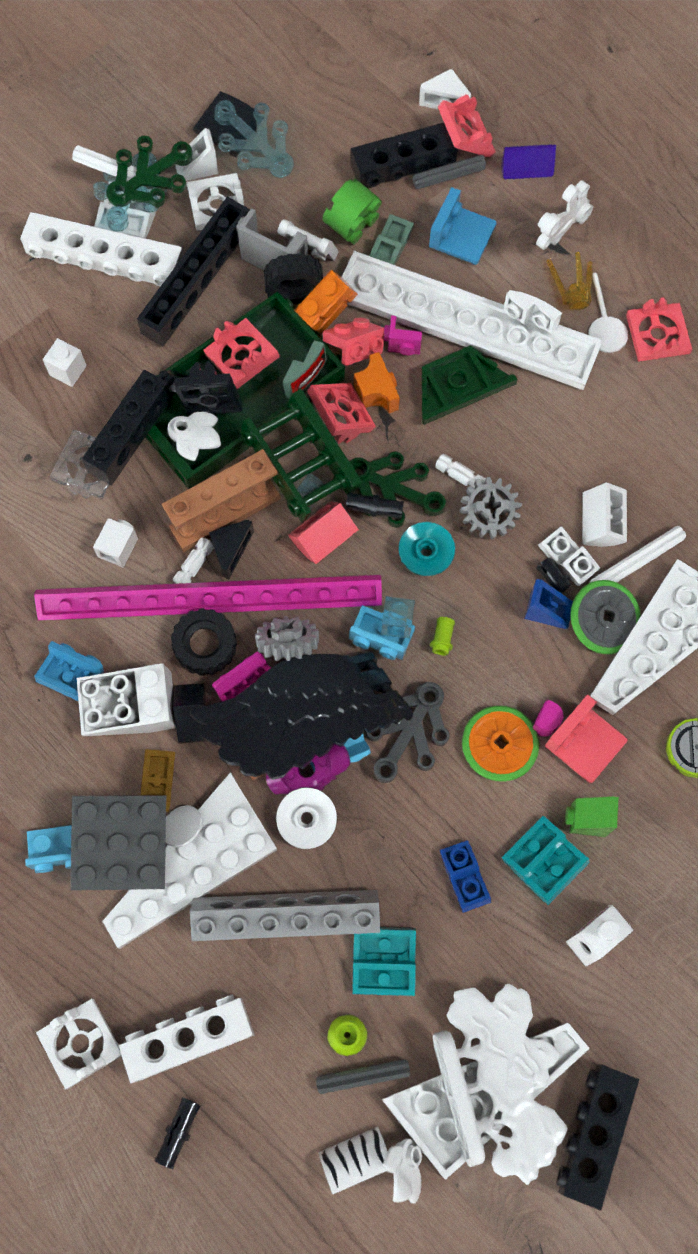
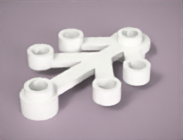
M581 180L576 187L570 184L566 188L562 199L567 201V209L565 212L557 215L546 212L538 223L542 234L536 242L537 246L545 250L550 243L556 245L573 223L583 224L588 219L593 210V206L589 204L590 200L587 199L590 185Z

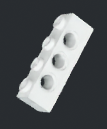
M229 995L215 1001L217 1007L205 1011L202 1006L186 1012L187 1019L175 1023L174 1018L156 1024L157 1031L145 1035L144 1030H140L125 1036L127 1042L119 1045V1049L130 1084L254 1036L255 1034L242 998L235 1000L233 995ZM214 1016L222 1017L225 1022V1028L219 1035H213L208 1028L209 1021ZM188 1027L194 1032L195 1039L190 1046L184 1047L179 1042V1033L182 1029ZM156 1039L160 1040L164 1045V1053L158 1059L151 1057L149 1054V1045Z

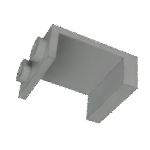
M252 208L245 217L240 218L236 230L238 231L241 259L262 270L265 269L266 264L270 263V260L281 255L284 256L291 253L308 255L307 236L298 231L287 247L259 234L256 210ZM295 278V279H288V280H289V281H294V280H300V279Z

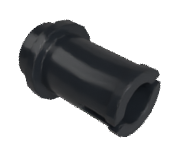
M551 557L543 560L541 565L536 567L550 586L560 593H563L571 586L569 582L570 577L568 575L564 576Z

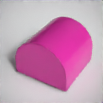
M545 701L533 724V729L537 731L539 736H551L557 731L563 721L561 707L553 701Z

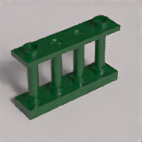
M299 389L291 394L287 403L288 409L258 426L254 425L250 417L245 419L241 428V436L245 444L249 447L252 446L256 453L262 449L277 470L278 474L272 478L288 501L289 511L294 517H298L302 523L311 514L310 505L338 489L344 490L346 495H348V492L354 493L362 484V480L302 389ZM292 419L298 420L303 428V433L271 450L262 436ZM308 442L310 444L313 443L318 451V456L286 473L278 459ZM322 466L329 467L334 475L333 480L302 497L293 483Z

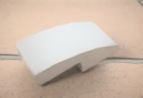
M510 290L506 294L504 309L511 318L519 320L522 324L532 318L539 328L545 329L550 334L558 328L562 313L555 307L539 298L522 292Z
M562 526L538 544L548 558L551 557L557 567L565 575H568L570 580L577 586H580L600 569L583 546L579 548Z

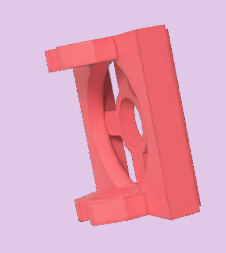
M466 94L458 98L454 103L443 100L438 105V109L454 147L490 158L495 153L492 145L493 137L491 133H487L479 112L475 111L477 105L476 98L472 97L470 99L469 95ZM465 120L470 121L473 129L466 124Z
M662 297L657 303L650 299L642 308L627 311L626 317L638 362L691 353L692 346L680 303L668 304L666 299ZM663 315L675 322L676 326L666 327L660 323L659 316ZM649 317L651 322L649 330L639 332L641 322ZM655 328L662 329L665 332V337L663 339H655L651 335V330ZM679 335L678 340L674 338L666 344L669 336ZM644 340H649L656 345L652 347L648 345Z
M247 318L243 319L236 326L232 322L225 321V329L221 331L217 327L213 336L215 341L203 350L208 359L222 374L230 373L237 389L280 357L278 351ZM241 336L255 339L248 345H239L235 341L236 338ZM228 346L232 350L231 358L223 363L222 351L223 348ZM261 347V352H257L256 350ZM240 350H247L250 353L248 358L245 357L242 361L236 360L235 355ZM238 365L241 366L242 369L236 370L232 368Z
M351 383L311 385L307 390L332 436H335L338 444L343 441L349 443L360 433H369L376 427ZM338 402L345 404L349 412L341 409ZM354 411L357 416V422L352 415ZM337 412L343 416L347 424L337 421L333 413Z

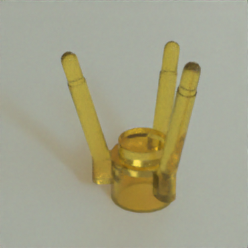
M580 252L575 253L577 282L571 284L566 292L551 259H547L546 262L561 293L563 305L569 304V309L571 310L587 308L592 302V261L587 263L586 283L584 284Z

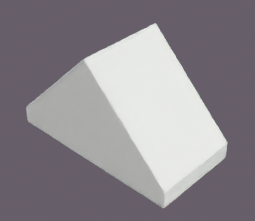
M450 69L421 84L419 106L438 109V105L443 100L454 103L458 98L466 94L471 98V93L454 71Z
M205 128L189 144L193 151L190 164L186 166L176 165L177 173L184 176L186 181L218 174L210 130Z

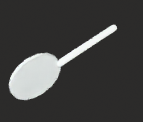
M593 273L592 277L602 317L596 319L591 324L588 335L603 340L600 351L613 353L625 346L628 340V330L619 319L607 316L598 275Z
M189 805L180 806L168 814L166 817V843L169 846L182 847L190 843L198 835L202 825V817L195 807Z

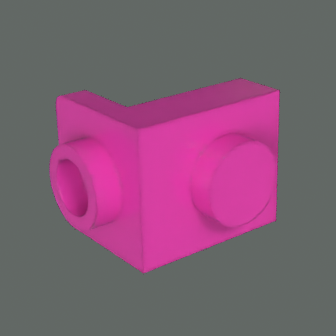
M391 315L390 325L385 324L383 340L389 341L388 352H396L406 356L420 355L422 331L396 329L397 316Z

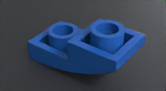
M467 840L440 850L445 869L462 913L491 903L490 894L480 874L479 864L469 841Z

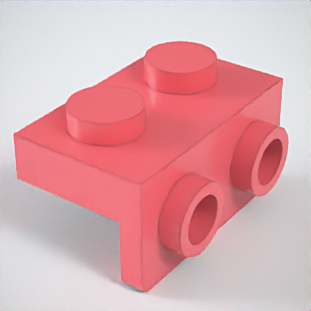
M355 318L353 322L336 324L334 328L323 331V342L342 349V364L346 366L368 359L371 354L377 352L382 354L384 328L370 323L367 318Z

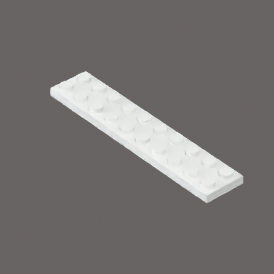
M356 251L353 252L342 275V278L358 293L351 303H347L351 306L390 320L391 315L397 316L396 322L463 347L471 345L485 355L584 390L603 340L562 325H558V328L550 334L545 329L539 328L532 318L522 324L519 320L513 319L507 314L503 304Z

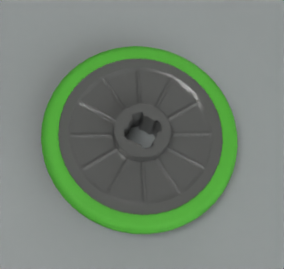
M598 580L587 584L577 593L571 606V624L577 638L587 648L601 654L618 653L641 616L639 605L632 593L623 585L610 580ZM604 613L609 615L608 621L603 619Z

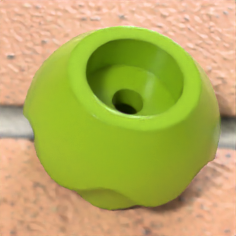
M354 1015L339 1016L330 1025L327 1035L328 1042L339 1055H354L364 1048L367 1039V1029L362 1021ZM346 1032H349L351 1035L348 1039L344 1036Z

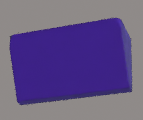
M556 145L504 147L501 162L503 178L552 177L555 168Z

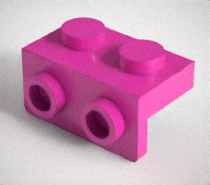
M257 651L252 656L245 658L242 663L231 671L220 676L212 684V687L221 702L229 700L253 684L271 667L267 664L262 653Z

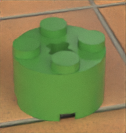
M354 178V181L350 179L333 196L331 200L334 202L331 210L326 208L322 220L346 241L354 245L363 235L361 230L366 225L371 227L377 221L380 214L376 211L381 206L382 201L357 179Z

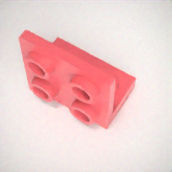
M587 694L551 736L545 747L591 784L628 740L592 710L597 702Z

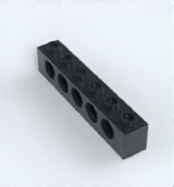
M228 196L137 317L142 335L164 347L239 244L238 231L236 230L237 224L241 217H245L248 214L249 208Z

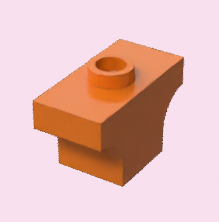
M380 352L369 355L368 367L363 371L354 373L355 391L365 408L380 406L386 409L388 413L399 410L400 397L395 388L397 387V382L393 372H388Z

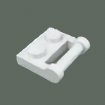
M286 219L281 221L277 233L287 237L289 240L288 244L298 231L307 236V246L312 251L311 255L322 261H325L326 258L335 261L339 251L332 241L326 238L321 239L297 228Z

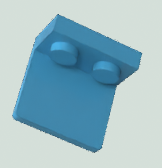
M451 187L431 227L429 247L477 265L497 222L462 208L463 203L460 202L461 191Z

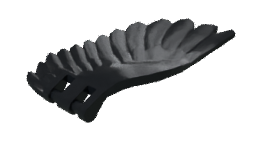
M372 652L352 657L338 654L302 655V659H298L294 656L290 661L284 660L273 666L236 697L207 706L190 708V716L198 723L206 725V727L199 731L202 739L213 745L221 746L218 750L220 760L228 765L240 766L239 770L244 776L257 777L267 774L271 780L283 778L293 767L303 769L311 763L315 755L321 758L328 754L334 744L341 747L349 738L356 740L361 737L365 730L368 733H372L379 727L386 729L392 723L400 724L403 719L411 720L413 712L399 692L392 689L390 678L383 668L378 667V660ZM374 691L381 692L382 694L375 695Z

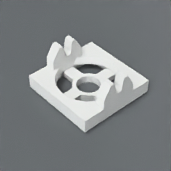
M237 173L186 182L196 231L203 230L212 217L204 214L202 211L209 210L213 214L217 211V209L210 206L211 201L214 199L224 201L226 199L225 196L219 194L218 187H226L231 190L235 196H230V198L244 205ZM210 189L211 196L208 197L207 201L197 202L200 194L204 190Z
M93 998L77 1008L66 1011L64 1015L56 1017L49 1025L36 1032L65 1090L122 1056L119 1045ZM87 1019L98 1027L89 1033L80 1031L74 1020ZM65 1025L70 1034L68 1045L57 1052V1037ZM79 1034H84L89 1039V1047L83 1053H77L72 1048V1041ZM103 1036V1050L99 1058L95 1060L91 1050L94 1041ZM71 1055L82 1057L86 1067L81 1069L71 1068L64 1064L63 1060Z

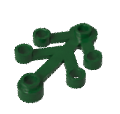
M140 136L137 139L139 154L136 176L127 181L128 167L132 164V154L127 149L119 150L116 153L118 165L116 181L108 185L106 196L109 202L116 207H125L131 201L148 203L154 207L163 206L165 203V193L162 189L182 193L186 188V179L180 174H175L171 178L159 177L157 175L174 164L179 166L190 164L193 152L191 146L187 142L179 141L173 145L171 153L148 167L149 154L153 150V141L149 136ZM142 143H147V144H149V146H148V147H143V146H141V144H142ZM178 150H185L186 152L180 153ZM125 156L128 160L122 161L120 158ZM174 182H181L182 185H181V186H176V185H174L173 183H174ZM141 186L155 187L150 193L136 190ZM116 191H123L124 193H123V194H117V193H115V192H116ZM158 195L161 199L155 200L153 196Z
M394 451L386 457L370 462L360 457L349 461L355 470L360 469L364 472L362 475H358L362 480V484L359 486L361 495L373 496L369 484L371 483L380 488L385 499L396 500L394 495L396 494L422 506L424 512L430 516H438L443 513L446 500L440 492L432 491L425 495L400 484L413 479L419 482L425 481L429 474V468L425 463H416L412 468L382 476L376 472L388 467L395 471L403 467L404 457L400 452ZM398 458L400 463L393 464L391 459ZM422 469L425 471V474L418 475L415 471ZM431 503H436L439 506V508L431 509L429 505ZM402 512V519L400 521H394L392 517L388 516L389 524L395 528L401 527L405 522V513Z

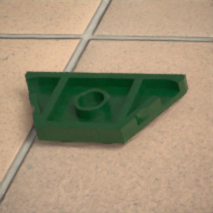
M471 345L422 366V423L426 425L517 384L518 379L514 374L511 373L509 376L499 369L496 362L482 356L481 352Z

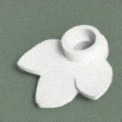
M195 412L188 417L177 416L171 419L168 424V435L176 442L178 453L188 460L195 461L199 449H214L221 446L219 435L213 429L218 418L211 413ZM182 426L187 429L182 431L179 430L177 427Z
M404 1139L402 1142H398L395 1146L390 1147L383 1163L384 1168L394 1174V1202H403L409 1199L411 1204H415L420 1195L421 1174L418 1166L422 1160V1153L413 1139Z

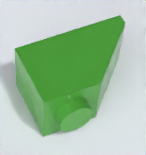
M619 797L576 798L571 803V807L567 806L565 824L570 825L569 833L598 837L608 836L617 828Z

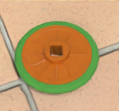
M491 706L477 712L469 720L463 732L462 748L467 762L479 775L493 781H511L523 776L534 765L539 752V737L537 731L533 729L531 720L522 712L508 706ZM498 738H502L507 743L503 749L494 743Z

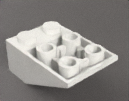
M163 663L76 678L82 736L151 733L176 728L173 710L172 674Z

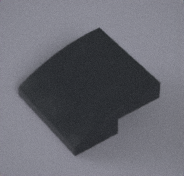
M220 91L192 130L199 135L205 128L209 129L213 145L218 143L234 157H237L265 116L245 102Z

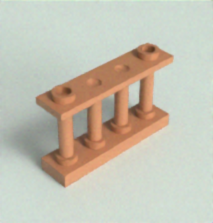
M263 449L161 504L172 522L169 529L183 553L195 547L200 538L209 539V532L238 523L281 499L279 492L270 480V478L278 474L277 470Z

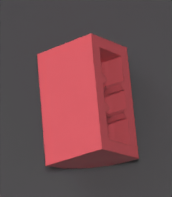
M330 501L288 534V536L306 558L317 564L359 529L341 503Z

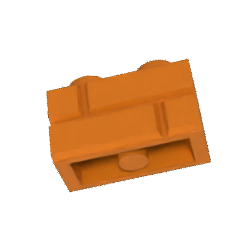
M330 270L295 311L312 329L322 334L348 306L347 303H351L358 293L340 275Z

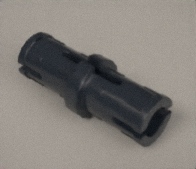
M348 492L346 510L370 513V516L373 517L384 515L401 519L404 501L379 498V495L376 494L365 496Z
M182 1097L171 1125H167L165 1129L167 1134L157 1157H155V1162L174 1169L184 1142L189 1141L191 1136L189 1131L201 1105Z

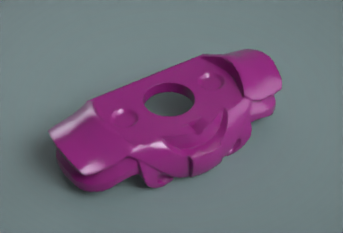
M334 744L328 754L321 758L315 755L312 760L315 765V772L311 777L302 776L299 768L293 767L283 778L271 780L266 774L267 785L276 795L289 794L300 788H313L322 791L331 781L336 780L337 775L348 769L350 765L349 753L344 745L339 747Z

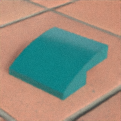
M544 815L502 857V860L547 905L590 863L589 858L566 839V835Z
M380 927V933L354 934L352 994L415 996L416 928Z

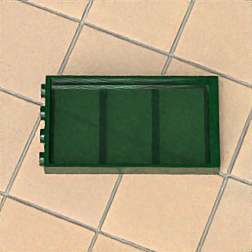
M276 292L233 322L236 326L243 319L247 318L278 351L280 357L237 389L243 402V412L213 414L218 418L213 429L219 435L221 446L214 449H199L195 461L188 460L178 453L176 442L168 435V424L174 417H188L189 415L177 392L171 391V401L145 437L188 489L205 481L250 448L245 444L241 436V428L245 419L250 417L254 425L258 426L288 409L287 403L289 398L285 396L283 380L293 360L304 362L314 340L325 344L327 360L319 374L303 390L310 403L312 404L313 401L307 390L311 385L339 384L345 380L346 365L342 364L341 356L332 353L328 343L323 342V337L321 335L317 336L312 328L296 313L293 303L288 298L284 299L279 292ZM247 336L235 339L239 345H248L255 340ZM211 337L165 370L179 371L190 375V370L196 362H199L201 370H204L206 362L210 360L203 350L215 341L214 338ZM228 346L223 348L222 351L223 363L231 358L232 350ZM261 347L258 348L256 351L261 352ZM240 350L236 353L235 359L242 361L245 357L248 358L250 353L247 350ZM211 362L217 374H222L219 371V369ZM236 365L232 369L238 370L242 368L241 366ZM220 387L211 388V390L218 392ZM182 426L177 427L179 430L182 431L187 429Z

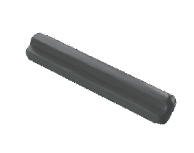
M477 155L413 175L412 181L415 189H421L485 170L486 160L483 155Z
M397 1060L321 1075L316 1078L318 1092L324 1094L409 1077L410 1068L407 1060Z

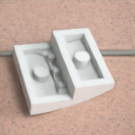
M139 187L136 190L150 193L152 189ZM116 191L115 193H117V194H123L124 192H123V191ZM105 194L104 202H100L94 227L146 239L157 207L131 201L125 207H116L109 202ZM155 195L153 199L159 200L160 196Z

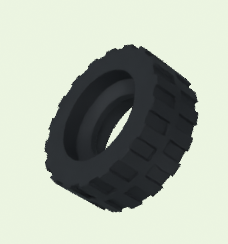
M299 253L278 256L270 260V263L266 264L264 269V284L267 296L270 297L279 292L284 299L288 298L293 305L301 304L323 279L322 264L310 255ZM295 278L300 279V280H294V281H289V280H288V279H295Z
M201 608L197 611L192 610L188 612L189 614L186 616L183 615L179 619L178 624H175L174 632L171 635V645L177 661H179L183 668L188 669V672L192 674L197 673L200 676H204V674L214 675L215 672L224 670L225 666L232 662V657L236 653L237 640L231 622L222 613H217L213 609L205 610ZM200 629L212 630L218 636V647L209 655H198L190 647L192 635Z

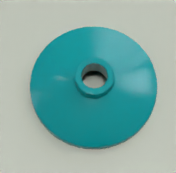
M421 522L412 525L403 533L398 551L402 563L408 570L421 576H434L442 573L451 565L455 556V543L451 534L441 525L432 522ZM428 549L431 551V555L424 556L421 551Z

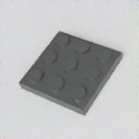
M73 795L70 890L165 889L166 795Z

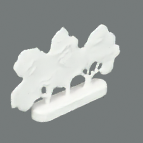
M505 984L504 988L495 995L494 1002H490L475 987L456 991L453 995L455 1001L450 1005L446 1016L452 1025L462 1031L465 1037L464 1043L460 1049H456L451 1033L444 1030L433 1033V1044L465 1160L469 1167L482 1164L485 1161L481 1134L483 1132L487 1133L497 1143V1148L492 1156L494 1172L502 1177L517 1175L527 1185L532 1180L537 1179L539 1168L551 1165L553 1158L556 1156L557 1146L562 1143L567 1132V1125L553 1109L542 1106L533 1099L534 1090L545 1087L549 1078L548 1069L555 1065L561 1053L544 1038L530 1039L526 1036L533 1013L530 996L522 988L517 989L514 985ZM472 1039H480V1044L471 1047ZM466 1057L477 1061L476 1083L466 1085L460 1058ZM484 1090L492 1097L493 1111L489 1119L476 1120L469 1095ZM501 1111V1119H494L495 1114ZM504 1124L511 1128L513 1132L512 1137L499 1135V1128L494 1129L493 1125ZM504 1141L510 1144V1148L503 1149L500 1142Z

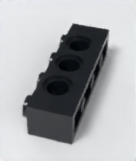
M443 122L351 148L350 165L355 178L365 187H375L384 182L400 180L409 175L456 162L458 148L454 147Z
M143 370L82 457V461L89 474L111 486L171 401L172 395L167 381Z
M597 1064L595 1070L590 1069L585 1087L589 1089L586 1101L581 1100L576 1113V1120H579L576 1134H570L566 1146V1152L570 1153L566 1166L561 1165L557 1175L556 1185L560 1186L558 1193L597 1210H602L640 1079L604 1065ZM603 1093H608L612 1098V1107L606 1112H603L598 1105V1099ZM594 1125H599L603 1131V1138L597 1144H592L588 1137L589 1130ZM584 1158H590L593 1162V1171L588 1176H581L578 1168L580 1161Z

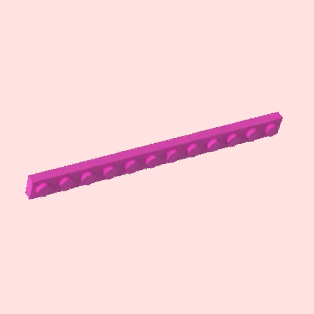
M381 575L39 589L35 591L34 599L38 620L189 614L188 612L192 610L197 611L201 608L205 610L213 609L217 613L360 607L362 605L382 606Z

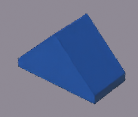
M536 579L530 593L524 619L568 629L573 601L543 580Z

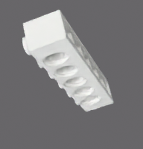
M30 212L20 238L26 254L34 258L43 257L60 264L69 263L85 270L103 271L111 276L120 275L137 282L154 283L159 287L183 257L182 247L32 212Z

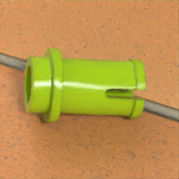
M439 617L436 620L434 640L430 642V647H432L434 654L445 656L453 649L451 638L455 620L448 617Z

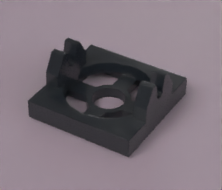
M210 361L206 362L204 370H201L199 362H196L190 370V377L174 378V388L189 416L195 412H208L211 414L243 412V402L230 373L217 374ZM220 387L218 392L211 390V388ZM200 389L198 394H188L189 390Z

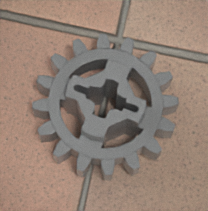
M490 477L486 478L484 484L478 479L474 483L475 489L470 486L466 489V493L469 496L461 498L460 502L466 506L461 507L459 512L467 515L462 522L463 524H472L469 530L471 533L476 529L479 530V538H483L486 533H489L490 539H494L497 532L503 537L507 534L506 528L512 530L516 526L512 520H519L521 517L519 513L515 512V510L522 507V503L514 501L519 495L518 492L512 494L509 492L512 486L510 483L505 487L501 486V478L495 484L492 483ZM483 492L482 501L473 503L474 498ZM488 503H490L491 508H496L493 514L490 509L485 508ZM508 513L506 520L498 525L499 515ZM476 517H479L485 524L481 523Z
M284 616L283 620L273 618L271 623L264 622L263 627L257 628V633H255L256 647H258V652L264 653L266 658L273 655L277 661L283 657L290 661L291 657L294 656L302 659L303 654L311 655L312 649L318 648L319 631L316 629V624H310L308 619L301 621L299 617L289 619L288 616Z

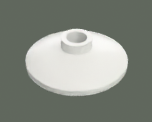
M300 788L289 793L281 801L277 810L276 822L281 836L289 844L301 849H312L324 844L332 836L337 823V814L333 802L326 794L313 788ZM304 812L312 814L313 820L311 823L305 824L302 822L301 815Z

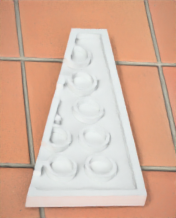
M676 560L591 693L590 697L597 702L596 705L614 715L698 649V571L682 561Z
M231 773L228 774L198 809L202 817V825L198 835L190 843L182 847H172L169 845L166 847L165 889L129 890L103 920L118 949L191 905L193 898H202L277 851L276 846Z
M569 1023L562 1024L530 1038H544L561 1053L555 1065L548 1069L549 1078L545 1087L534 1090L533 1099L590 1049ZM475 1060L461 1066L466 1085L476 1083L478 1063ZM442 1074L382 1099L445 1180L466 1162ZM484 1090L470 1094L476 1120L489 1119L493 1111V1101L490 1094ZM498 1111L494 1119H501L502 1112ZM496 1124L493 1125V1128H499L500 1131L505 1125ZM483 1132L481 1134L483 1145L492 1138L487 1133Z

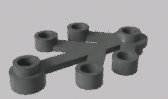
M425 682L417 688L415 694L402 697L410 707L417 706L411 720L403 719L400 724L392 723L386 729L379 727L380 734L378 736H372L366 731L367 738L373 742L379 741L383 735L402 731L387 757L380 758L374 765V776L379 782L389 783L396 778L398 771L396 764L412 737L418 753V768L422 771H429L433 768L435 758L429 751L422 726V720L428 712L433 727L431 740L435 745L444 746L450 736L449 731L444 728L439 710L444 701V692L438 684ZM431 693L435 699L428 702L424 699V695ZM442 732L445 734L446 739L438 741L435 738V734ZM428 757L431 760V764L424 766L421 764L420 759ZM388 767L391 770V774L389 776H382L380 769Z

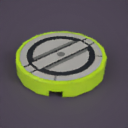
M697 718L684 720L676 725L667 737L666 753L672 766L674 765L683 775L698 778Z

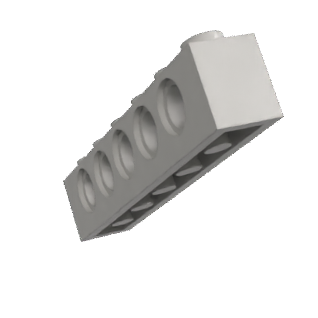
M378 890L193 898L190 909L191 940L209 941L380 933Z

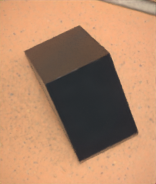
M244 520L209 532L223 576L228 580L254 533L252 521Z
M204 683L175 686L173 710L179 744L206 741L202 739L199 733L200 729L206 727V725L198 723L190 716V708L206 706Z

